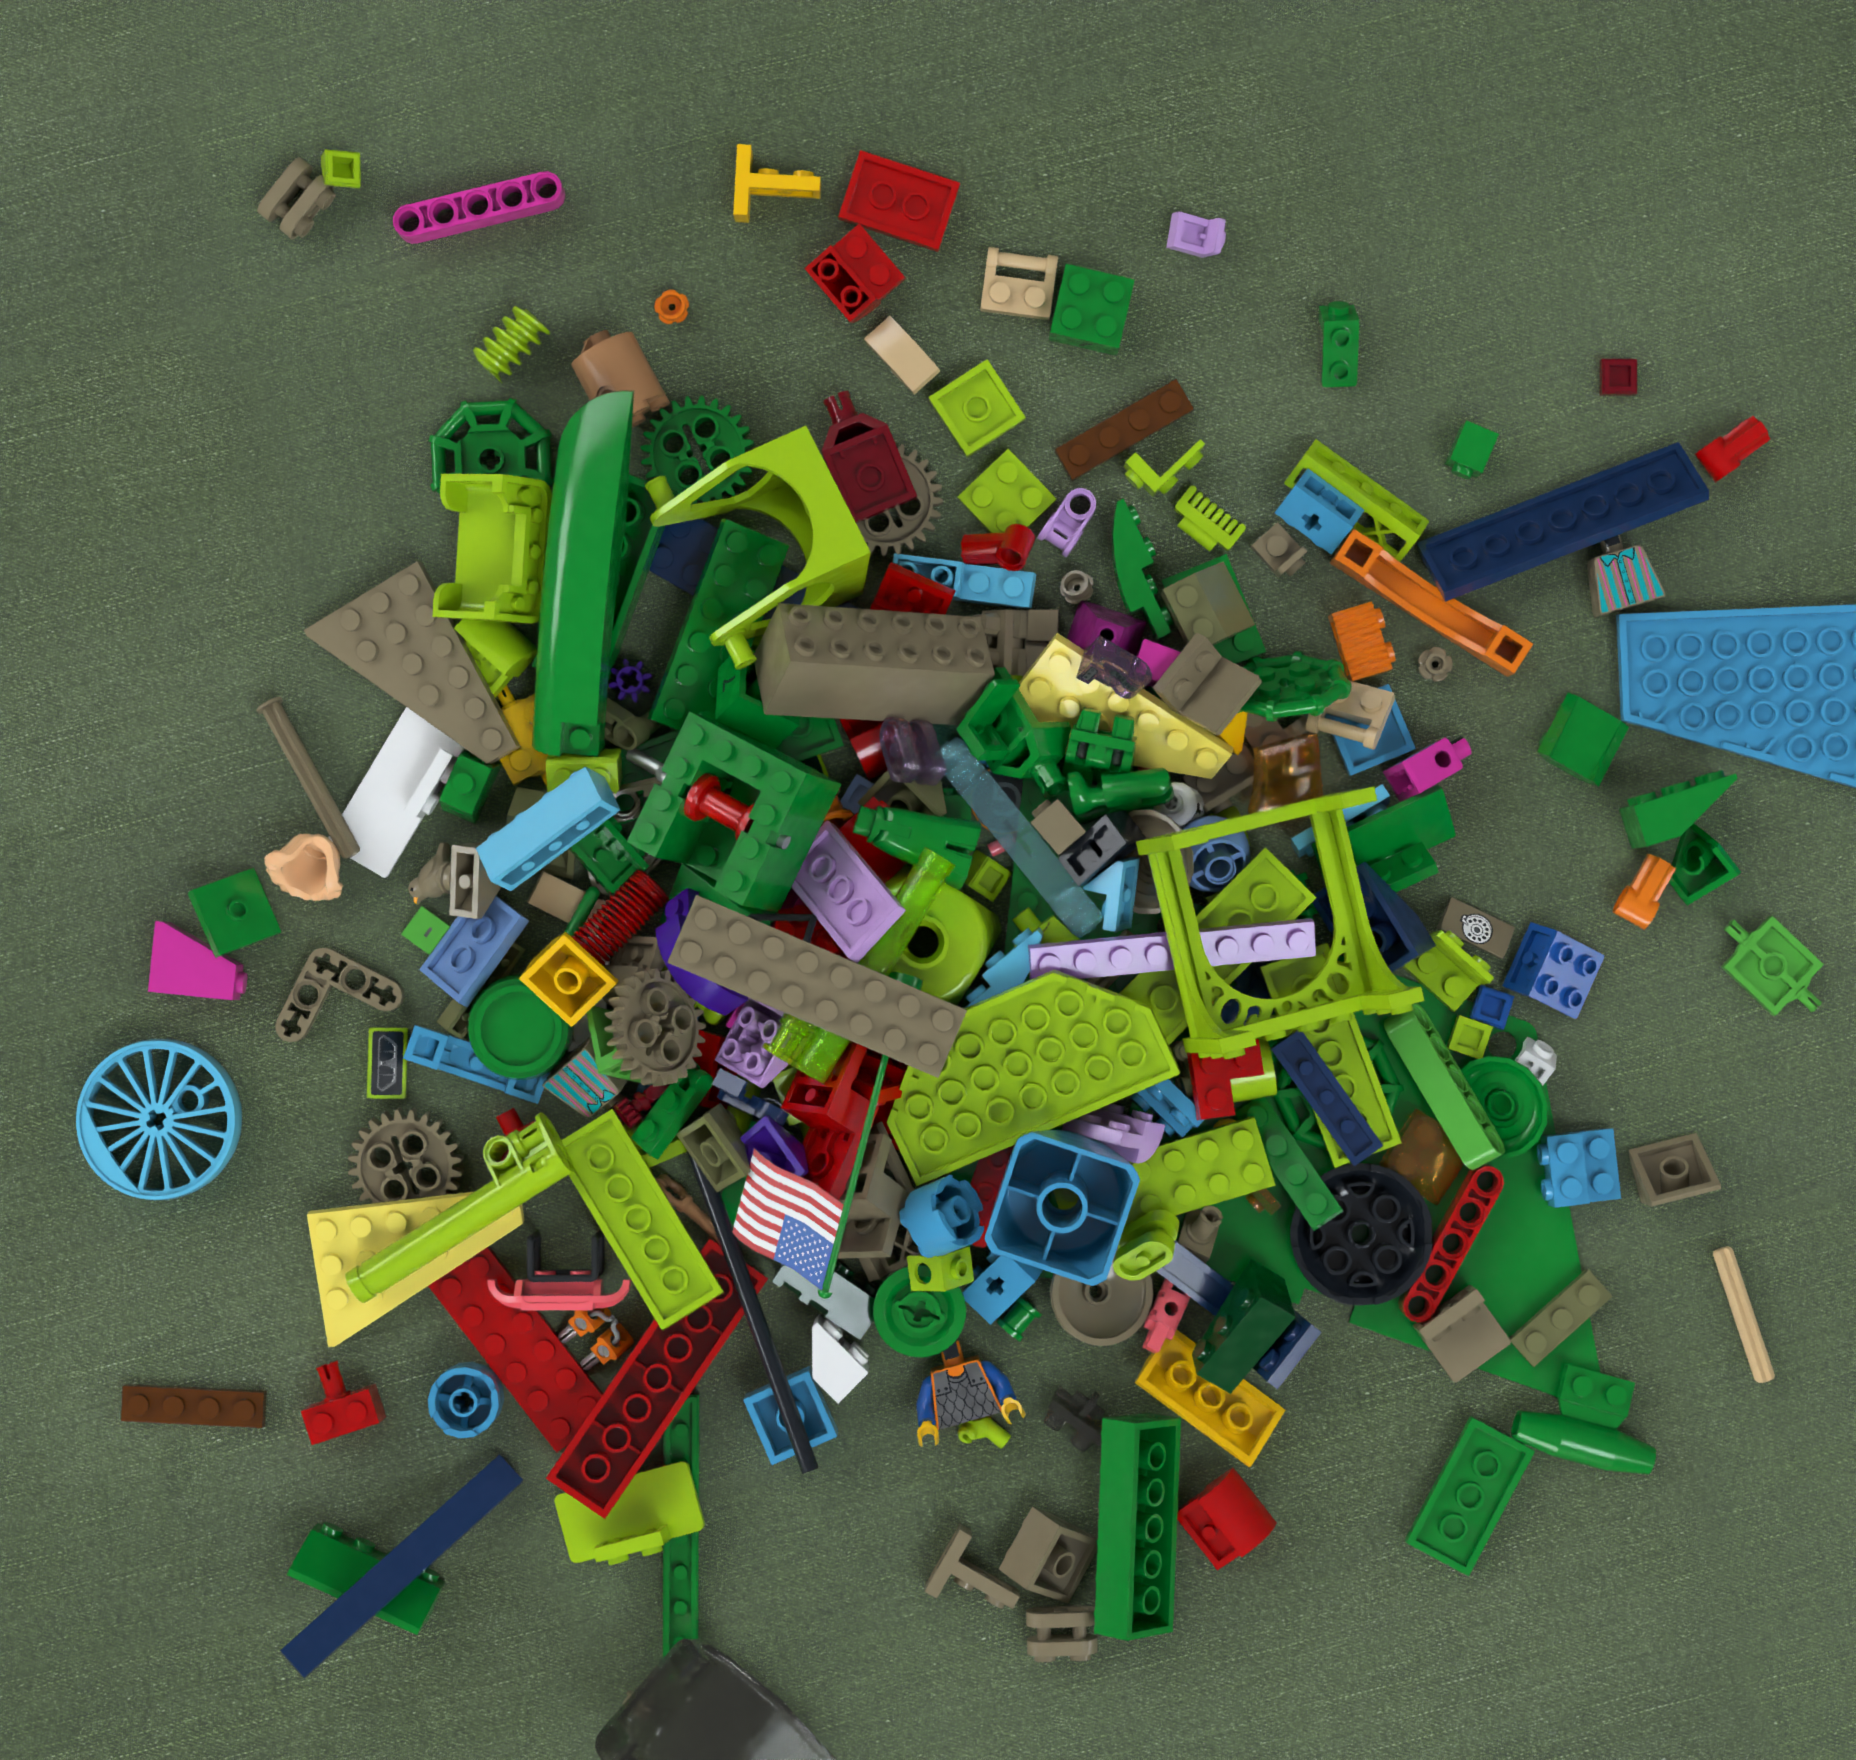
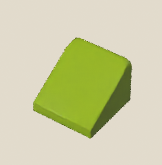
M325 149L321 155L324 185L360 188V153Z
M976 850L972 855L971 866L964 884L994 902L1012 872Z

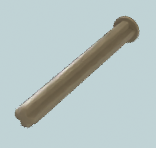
M275 697L266 701L256 709L257 713H263L341 857L345 859L353 857L360 851V847L281 705L283 702L282 697Z

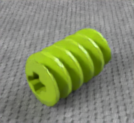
M517 306L512 308L515 320L506 316L502 318L506 330L498 327L492 329L496 340L488 337L482 339L487 349L486 351L478 347L473 349L477 361L501 384L503 382L499 376L500 372L509 376L513 374L509 367V362L519 366L522 364L518 355L519 352L529 356L532 354L528 342L540 345L542 342L537 333L541 331L547 335L551 334L527 309L523 310Z

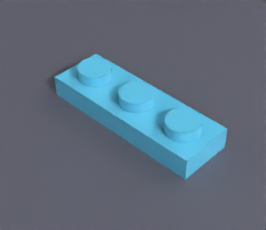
M1383 784L1375 788L1378 801L1342 809L1346 827L1387 809L1386 806L1390 802V795ZM1311 826L1291 838V845L1299 858L1305 854L1309 857L1314 856L1311 845L1315 842V837Z

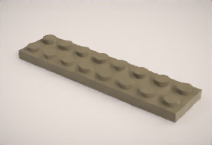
M698 895L695 896L667 962L937 1078L941 1073L967 1012L966 1009Z

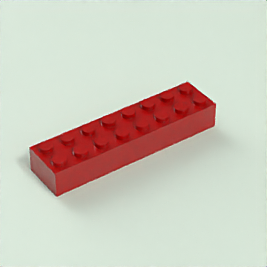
M711 1238L708 1239L700 1252L724 1290V1293L665 1330H661L654 1318L546 1477L548 1481L604 1519H606L745 1314L721 1246ZM746 1263L758 1295L767 1282L768 1277Z

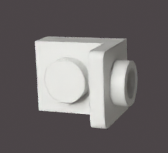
M1527 1037L1523 1042L1522 1051L1515 1061L1528 1067L1543 1086L1556 1069L1557 1055L1552 1047L1544 1041H1535Z

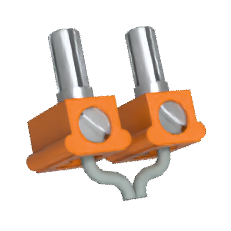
M608 1307L595 1308L594 1310H575V1315L568 1320L570 1325L558 1334L560 1339L573 1329L574 1331L561 1341L562 1343H567L577 1334L582 1337L588 1331L593 1333L605 1321H612L611 1326L597 1338V1343L590 1348L592 1352L581 1360L580 1364L582 1367L593 1357H596L583 1368L584 1370H590L598 1362L604 1365L610 1359L616 1360L634 1344L631 1335L615 1319V1316L611 1314Z

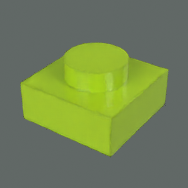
M1457 1015L1447 1048L1476 1059L1483 1058L1493 1026Z

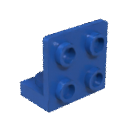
M1530 922L1502 986L1513 992L1535 999L1576 1019L1603 962L1604 955L1557 930Z

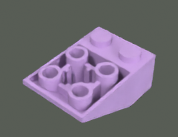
M748 997V1001L744 1003L715 1061L760 1088H764L820 1036L823 1029Z

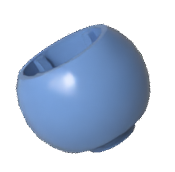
M1215 815L1199 817L1182 830L1226 820L1227 818ZM1244 831L1208 840L1209 842L1191 846L1193 850L1194 873L1189 885L1190 887L1208 893L1221 892L1250 863L1251 851Z

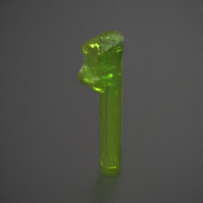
M924 847L918 857L919 861L917 864H914L895 895V898L906 911L858 962V964L888 977L945 885V879L951 875L956 866ZM784 1013L780 1019L781 1026L771 1043L764 1042L762 1048L811 1078L825 1084L850 1040ZM789 1033H792V1036L790 1037L786 1046L782 1048L781 1046L784 1043L785 1039L787 1038Z

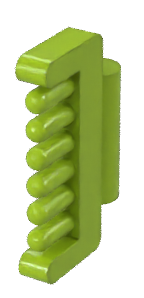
M1190 486L1174 507V510L1183 517L1177 527L1209 552L1216 544L1226 551L1230 550L1245 531L1246 526L1240 524L1230 536L1229 534L1236 527L1238 521L1236 519L1231 520L1228 526L1222 530L1231 519V515L1225 514L1216 525V522L1224 514V510L1219 508L1211 519H1208L1216 510L1217 504L1212 503L1202 514L1210 503V499L1208 497L1204 498L1199 506L1195 508L1203 498V493L1198 492L1191 502L1188 503L1197 491L1196 486Z

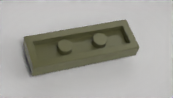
M1585 1269L1510 1336L1509 1339L1529 1364L1535 1367L1613 1296L1590 1270Z

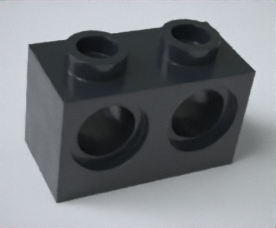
M1126 810L1105 814L1067 849L1058 860L1078 887L1084 886L1116 861L1124 859L1137 847L1136 841L1144 840L1146 837Z

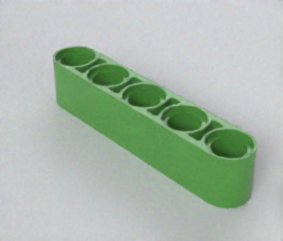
M1414 1003L1412 1004V1011L1392 1015L1385 1019V1031L1462 1162L1470 1170H1475L1503 1155L1505 1152L1504 1144L1428 1014L1421 1005Z

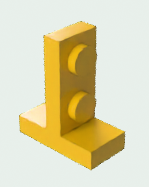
M737 144L733 210L735 222L749 223L751 195L821 199V178L814 176L813 172L797 170L793 172V175H779L778 170L764 168L759 169L758 173H752V146Z

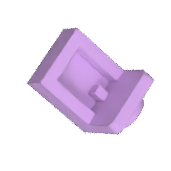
M1180 211L1172 213L1166 248L1201 258L1217 255L1221 252V248L1225 243L1226 233L1224 228L1226 221L1221 218L1208 220Z

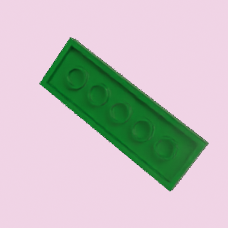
M721 520L647 719L678 731L681 730L689 711L715 719L718 668L730 654L725 645L713 646L709 638L716 630L772 593L789 548L788 544L730 520ZM763 615L755 621H753L752 623L761 621ZM755 637L746 639L750 648L752 647Z

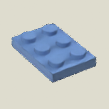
M496 895L482 919L457 916L419 970L459 1004L468 1007L529 920Z

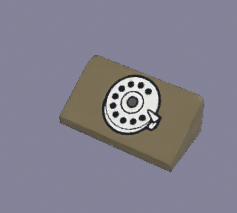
M1451 897L1436 929L1442 930L1444 933L1449 930L1463 942L1498 959H1503L1515 927Z

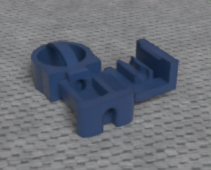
M721 1068L719 1069L712 1082V1085L719 1089L716 1098L759 1121L765 1115H768L780 1126H784L789 1114L769 1103V1101L777 1103L780 1107L782 1104L775 1099H760L754 1095L750 1100L744 1096L747 1091L745 1088L748 1082Z

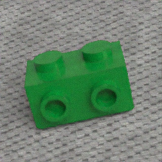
M613 817L569 848L600 885L611 894L637 869L645 871L649 867L642 858L645 855L644 851L627 842L620 833L623 829L622 826Z

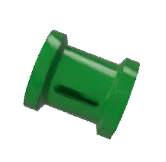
M1020 1296L1006 1316L998 1318L996 1323L1021 1342L1024 1338L1022 1334L1035 1318H1040L1043 1314L1024 1297Z

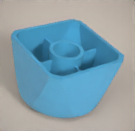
M1065 1130L1030 1132L1017 1139L1010 1155L985 1234L986 1244L992 1253L1090 1286L1097 1285L1107 1279L1140 1178L1133 1165L1100 1141ZM1057 1188H1067L1074 1191L1079 1196V1200L1072 1208L1066 1210L1058 1209L1050 1203L1048 1193Z

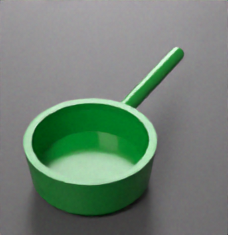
M589 887L564 931L570 936H575L574 931H579V927H583V922H586L600 896V891L597 887ZM522 974L505 976L492 982L482 990L471 1007L467 1027L469 1042L478 1060L496 1075L512 1080H530L549 1073L560 1064L568 1053L574 1035V1025L571 1027L520 981L519 978Z

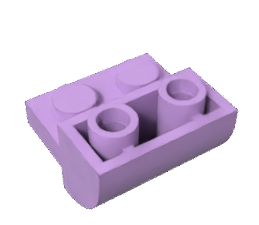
M1109 1104L1080 1118L1064 1123L1062 1130L1075 1132L1100 1141L1129 1162L1143 1163L1158 1148L1165 1125L1153 1122V1114L1132 1110V1114L1127 1115L1123 1114V1106Z

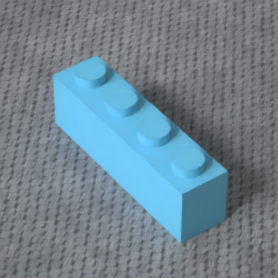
M585 766L581 770L572 773L569 779L557 788L544 794L541 800L529 809L516 815L514 820L501 830L492 833L476 850L490 881L512 891L619 812L620 808L605 777Z

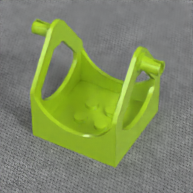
M807 426L724 462L676 497L665 476L656 477L645 484V488L657 508L650 516L654 527L724 514L735 509H748L770 516L782 524L793 535L802 550L806 566L796 579L784 584L711 634L709 639L713 646H726L736 670L745 668L757 660L746 639L764 635L771 619L752 622L797 591L807 587L801 605L836 607L863 594L871 552ZM745 466L768 471L758 483L739 495L691 505L696 499Z

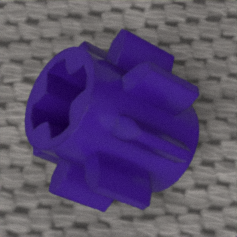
M624 659V668L620 671L615 668L611 669L612 673L617 677L615 682L609 684V687L621 689L618 695L619 700L622 701L626 695H631L634 702L638 703L639 693L642 691L648 694L651 693L645 684L646 680L653 678V675L641 673L644 666L642 661H639L635 667H632L628 660ZM634 672L637 673L636 679L639 681V685L637 687L630 686L626 690V683L623 681V677L625 675L632 676Z

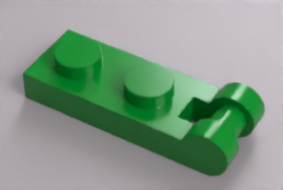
M696 1062L695 1068L687 1069V1077L678 1078L677 1083L670 1084L631 1136L648 1155L657 1160L712 1086L713 1077L705 1070L700 1069Z

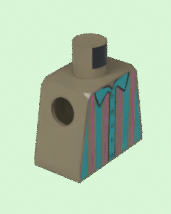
M1620 534L1599 542L1603 555L1587 561L1594 618L1655 601L1666 596L1644 548L1640 544L1624 549Z
M589 1036L567 1055L558 1066L551 1070L542 1086L581 1115L590 1118L603 1106L608 1111L614 1110L613 1106L624 1098L620 1091L627 1080L598 1073L592 1038Z

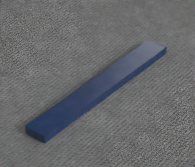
M499 1454L280 1650V1653L303 1679L308 1677L523 1483V1479Z

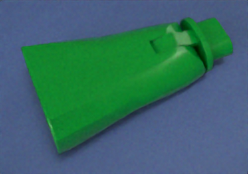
M861 805L852 832L867 837L866 842H872V845L883 852L905 861L960 890L968 876L973 858L968 854L975 851L981 832V823L969 819L930 815L892 807L882 808V806H877L876 810Z

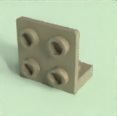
M1196 633L1153 686V689L1173 712L1215 735H1220L1260 686L1262 680L1258 675L1223 658L1205 636Z
M1470 1284L1437 1307L1429 1320L1412 1325L1447 1375L1455 1383L1511 1343V1340L1483 1303L1485 1299Z

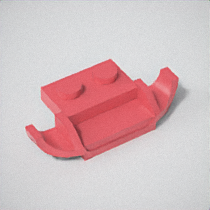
M538 1270L534 1271V1275H556V1271ZM572 1270L570 1275H591V1271ZM600 1277L593 1282H531L527 1278L516 1280L514 1294L500 1289L497 1279L487 1280L491 1294L499 1302L508 1307L521 1308V1310H594L595 1308L611 1307L625 1298L630 1290L632 1281L631 1279H624L619 1291L603 1293V1279H600Z

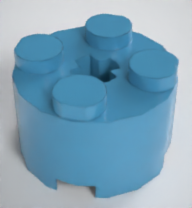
M948 1175L910 1192L905 1201V1207L900 1209V1222L908 1229L922 1256L927 1258L943 1256L971 1245L981 1238L984 1226H979L978 1212L983 1210V1206L977 1192L966 1180L959 1182L952 1178L953 1175Z
M476 1362L458 1363L447 1369L431 1386L428 1396V1409L431 1418L433 1417L436 1424L443 1429L446 1435L457 1438L475 1437L488 1429L501 1413L504 1403L503 1386L498 1376L486 1365ZM465 1392L469 1393V1397L474 1400L469 1407H465L464 1400H459V1396H462Z

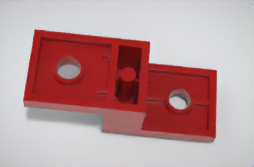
M823 1029L820 1036L807 1047L781 1109L809 1126V1130L802 1143L805 1148L808 1173L802 1178L817 1184L839 1200L844 1193L846 1183L854 1166L870 1104L869 1100L851 1089L868 1048ZM876 1106V1110H875V1114H874V1117H873V1121H874V1118H875V1116H876V1114H877V1111H878V1109H879L878 1106Z

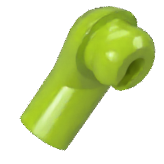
M988 1416L961 1423L957 1432L959 1440L963 1443L969 1444L972 1443V1440L988 1438L1000 1449L1011 1438V1435Z

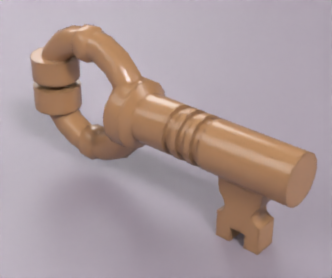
M667 1174L658 1176L656 1180L671 1205L676 1207L678 1212H684L689 1218L693 1219L697 1225H700L710 1237L720 1244L710 1216H707L693 1202V1197L690 1194L688 1195L683 1186L670 1179ZM666 1188H671L675 1194L679 1195L680 1198L677 1199L676 1197L672 1196V1193L668 1192Z

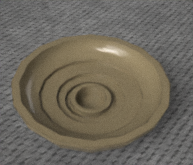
M1133 810L1128 813L1146 839L1182 830L1171 817L1155 810ZM1191 846L1180 849L1188 885H1190L1194 873L1193 850ZM1136 847L1124 858H1140L1133 911L1138 914H1158L1161 910L1148 855L1139 856Z

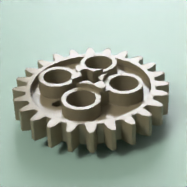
M904 444L899 446L898 451L917 494V498L914 500L919 503L920 509L915 515L908 516L901 512L900 505L894 507L903 524L900 528L895 525L889 510L877 514L886 517L889 521L887 529L882 532L871 530L869 521L872 517L856 523L866 544H868L871 552L870 556L876 547L881 548L883 558H886L888 548H893L897 555L901 554L902 545H906L911 552L914 551L912 540L916 538L920 542L925 543L926 538L922 531L924 529L930 532L935 531V527L929 520L941 518V514L933 509L934 506L943 505V499L934 497L935 493L942 490V485L931 484V481L936 478L937 472H925L929 461L925 459L917 463V450L911 452L909 456L904 455Z
M658 968L634 972L633 976L623 978L624 985L614 988L619 997L609 998L608 1000L614 1007V1011L605 1012V1016L612 1020V1025L604 1029L607 1032L613 1033V1038L607 1042V1046L616 1045L617 1051L612 1058L613 1060L623 1059L620 1070H631V1080L641 1079V1085L652 1084L653 1087L677 1083L678 1078L688 1076L687 1069L696 1067L692 1057L702 1056V1052L696 1046L697 1043L705 1042V1039L698 1035L699 1030L706 1028V1024L698 1022L697 1019L703 1013V1010H695L693 1005L697 1001L688 997V994L671 977L669 970L659 971Z
M398 1107L395 1110L394 1118L386 1110L381 1114L382 1123L373 1117L368 1122L371 1130L363 1127L358 1132L363 1140H355L351 1144L359 1153H353L348 1156L349 1161L357 1163V1166L351 1168L348 1174L358 1176L359 1178L352 1185V1189L363 1188L365 1191L359 1200L363 1201L370 1198L372 1203L452 1194L448 1189L457 1190L461 1185L453 1177L462 1176L464 1173L463 1169L455 1166V1164L464 1159V1155L454 1154L453 1152L460 1145V1141L449 1142L447 1139L453 1130L448 1129L442 1132L440 1127L443 1119L441 1118L434 1124L430 1123L429 1111L421 1118H417V1109L415 1107L409 1111L408 1116H405L403 1109ZM414 1134L419 1136L423 1141V1149L415 1150L411 1148L408 1144V1135ZM393 1136H396L398 1138L399 1147L392 1140ZM382 1147L388 1150L391 1156L390 1162L384 1163L379 1161L375 1153L376 1148ZM402 1160L404 1162L411 1161L413 1167L410 1170L407 1167L401 1168L399 1163ZM423 1167H430L436 1172V1182H428L422 1177L421 1170ZM390 1180H398L403 1184L404 1195H396L390 1190ZM413 1182L419 1188V1194L414 1192Z

